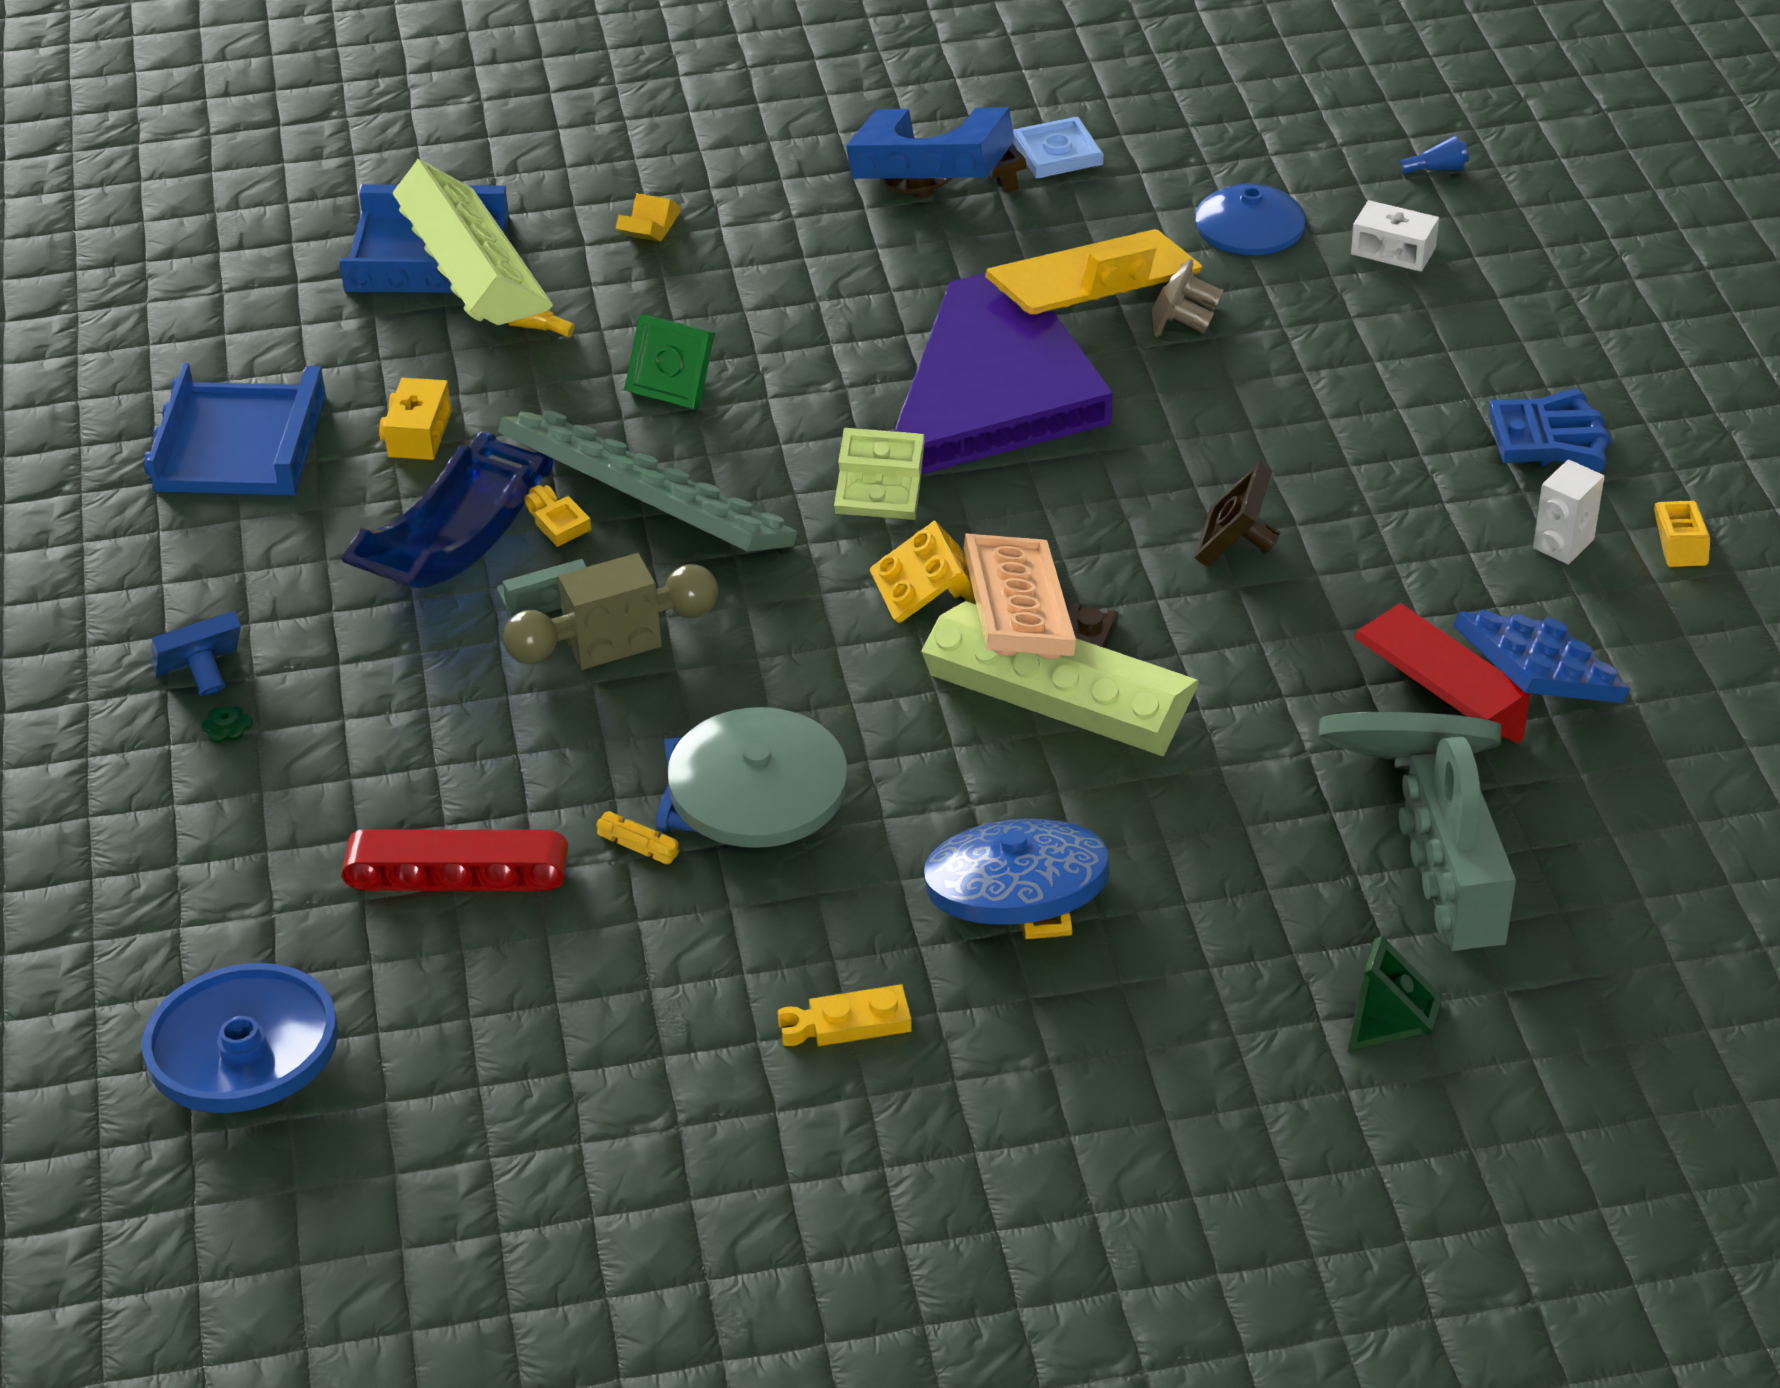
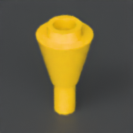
M550 310L508 323L509 326L551 330L568 338L571 337L575 328L574 323L554 316V313Z

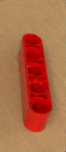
M358 830L348 838L341 877L349 887L363 891H548L560 887L564 881L568 842L562 834L553 830Z

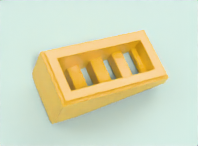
M1695 501L1655 503L1654 512L1667 565L1669 567L1707 565L1709 562L1710 535Z

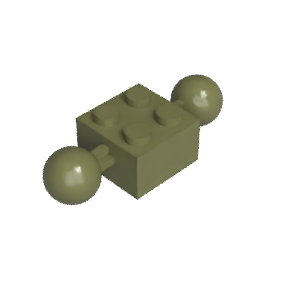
M639 553L558 575L563 616L550 619L546 614L537 610L518 612L506 623L503 631V643L506 651L514 660L523 664H538L552 655L558 641L566 639L581 670L662 647L658 612L672 609L676 614L686 618H696L705 615L713 608L717 601V581L708 569L696 564H686L672 571L666 580L665 587L656 589V583Z

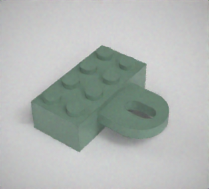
M1462 736L1443 738L1438 743L1436 753L1411 756L1409 775H1404L1402 781L1406 803L1405 807L1399 809L1400 828L1404 835L1409 834L1412 862L1415 867L1420 866L1422 869V884L1427 900L1433 899L1437 930L1439 933H1445L1451 951L1505 945L1516 878L1480 790L1477 765L1470 744Z

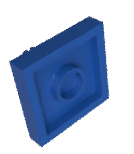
M232 611L152 637L150 663L155 676L157 677L190 666L200 696L212 695L223 690L226 685L222 680L214 658L237 650L241 625L236 612Z

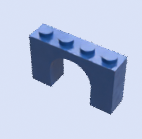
M1009 107L975 108L966 121L957 129L940 136L914 139L909 109H876L849 141L846 148L852 179L987 178L1015 140Z

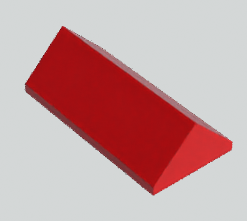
M1402 603L1366 624L1355 633L1353 638L1465 716L1486 719L1501 724V736L1518 744L1523 739L1530 693H1525L1502 671Z

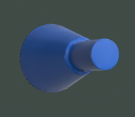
M1454 135L1424 151L1422 155L1400 160L1402 173L1406 174L1422 169L1464 170V163L1469 162L1468 149L1465 141H1459L1457 136Z

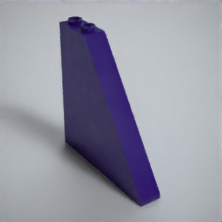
M986 273L949 282L894 432L924 434L921 475L1112 424V391L1054 311L1049 310L1040 314H1028L985 277Z

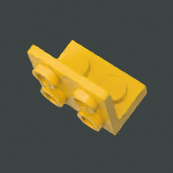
M935 520L870 568V572L890 614L897 623L906 620L947 589L954 598L957 599L962 596L967 602L976 604L966 557L961 547Z

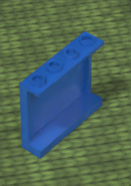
M361 184L359 197L362 213L349 258H340L339 260L344 292L454 293L450 289L452 285L450 280L437 269L439 264L436 259L425 251L424 247L426 244L423 239L412 231V222L399 211L401 206L392 194L398 185ZM467 185L474 189L505 234L509 219L506 186Z
M183 363L178 378H174L172 381L170 400L163 405V419L160 427L156 426L154 429L152 449L147 451L144 457V470L146 475H151L154 492L296 495L326 400L321 366H305L300 385L193 382L189 363Z

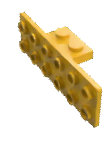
M1153 229L987 268L985 277L996 285L1001 292L1017 303L1023 311L1033 315L1170 281L1171 277L1178 272L1180 266L1189 259H1192L1194 263L1192 267L1194 275L1201 272L1202 265L1159 230Z

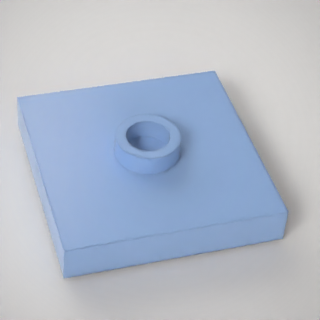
M1079 117L1013 130L1015 140L1013 144L1026 158V164L1036 179L1103 165L1104 154Z

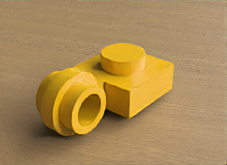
M537 485L529 490V494L525 495L526 506L535 517V524L556 547L591 531L590 517L569 496L557 500L554 491L548 485L544 487Z

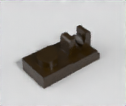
M1011 144L989 174L992 179L996 178L999 187L1003 186L1004 193L1019 189L1016 172L1026 169V158Z

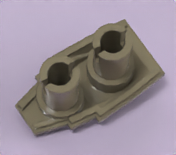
M1192 259L1182 264L1178 272L1171 277L1169 283L1162 288L1152 308L1154 336L1156 337L1161 336L1167 320L1172 322L1173 319L1204 334L1213 317V311L1224 290L1194 277V272L1192 271L1194 263ZM1184 297L1187 298V299H1189V300H1191V301H1193V302H1196V303H1198V304H1200V305H1202V306H1204V307H1206V308H1208V309H1210V311L1207 310V309H1205V308H1203V307H1201V306H1199V305H1196V304H1194V303H1192V302H1190V301L1184 299Z

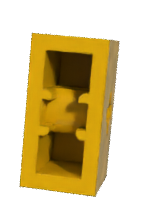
M401 378L396 393H391L388 414L386 417L381 418L379 425L380 440L386 443L388 457L435 459L452 412L447 380Z

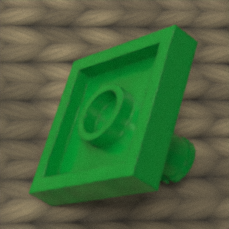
M639 314L624 391L692 409H700L715 332L646 314Z

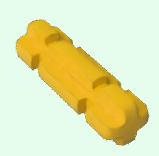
M610 811L604 812L597 821V833L605 839L613 842L617 838V844L647 857L651 856L652 853L654 860L664 864H671L674 858L678 856L679 842L665 834H661L658 837L659 832L629 819H625L622 822L624 817Z

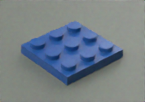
M1480 610L1479 613L1459 611L1453 624L1456 630L1525 693L1624 703L1631 689L1617 676L1618 671L1614 667L1599 661L1592 654L1593 649L1589 645L1573 638L1567 632L1568 627L1556 619L1544 618L1543 621L1531 620L1520 614H1512L1511 617H1505L1487 610Z

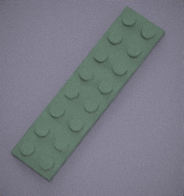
M546 410L543 415L519 412V416L501 417L498 428L499 433L747 552L794 546L798 531L784 525L785 520L782 517L771 513L760 514L752 510V504L748 501L733 497L726 498L720 495L721 490L716 486L692 482L688 480V473L675 468L665 469L657 465L658 460L652 456L641 453L633 454L627 451V445L613 439L603 440L596 436L597 431L593 428L567 423V417L561 413Z

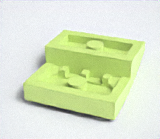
M844 428L838 461L840 472L834 502L835 514L916 520L923 462L924 434Z

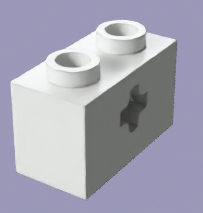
M1368 200L1353 224L1351 255L1422 272L1436 248L1439 217Z
M1568 459L1542 484L1533 543L1534 549L1569 565L1594 540L1605 475Z

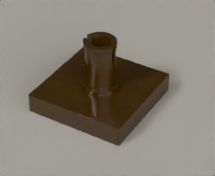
M1259 461L1210 507L1194 559L1208 567L1241 536L1260 548L1263 553L1271 550L1279 539L1280 531L1274 529L1258 517L1272 474L1271 469Z

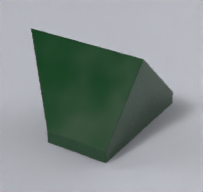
M1383 936L1375 939L1364 970L1348 1052L1433 1031L1443 997Z

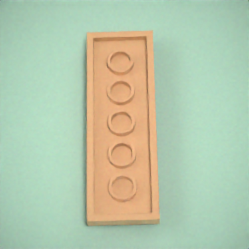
M965 533L964 553L986 649L993 650L995 653L1004 656H1013L1018 652L1036 653L1038 656L1046 659H1058L1061 655L1074 656L1076 638L1047 540Z

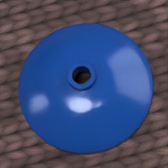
M1236 184L1221 188L1202 200L1195 214L1196 229L1206 242L1221 250L1242 255H1264L1290 247L1304 233L1306 220L1303 208L1290 195L1277 188L1261 184Z

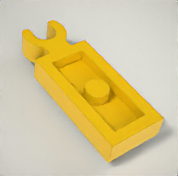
M902 984L809 999L808 1010H802L793 1006L777 1010L779 1027H786L782 1028L783 1046H797L809 1037H816L819 1047L912 1032L911 1016Z

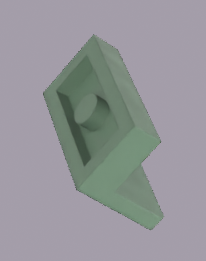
M583 559L503 581L502 585L497 586V593L509 618L524 610H537L547 613L561 609L558 575L586 568Z

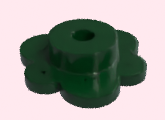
M217 707L209 712V719L203 721L201 726L202 730L208 733L210 741L220 743L228 738L231 740L240 739L243 736V731L251 728L253 720L250 715L243 713L241 707Z

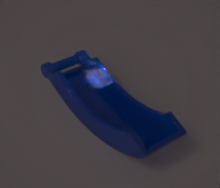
M482 431L476 436L470 446L464 444L459 446L438 479L414 506L402 516L381 528L371 531L361 528L341 559L345 564L413 588H425L445 582L474 564L498 541L524 506L525 495L529 494L531 488L537 486L542 476L545 477L551 472L554 459L539 451L534 453L498 441L495 435ZM493 455L522 466L518 468L488 457Z

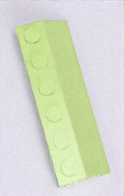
M417 159L392 194L401 206L399 208L401 214L412 222V231L425 242V251L438 262L437 269L452 283L450 289L465 303L464 310L477 321L481 322L483 319H486L496 325H502L549 311L553 306L552 302L474 189Z
M967 601L939 616L921 650L931 676L1163 757L1199 685L1198 680L1079 639H1076L1074 656L1061 655L1058 659H1046L1038 656L1036 653L1018 652L1013 656L997 654L993 650L986 649L977 606Z

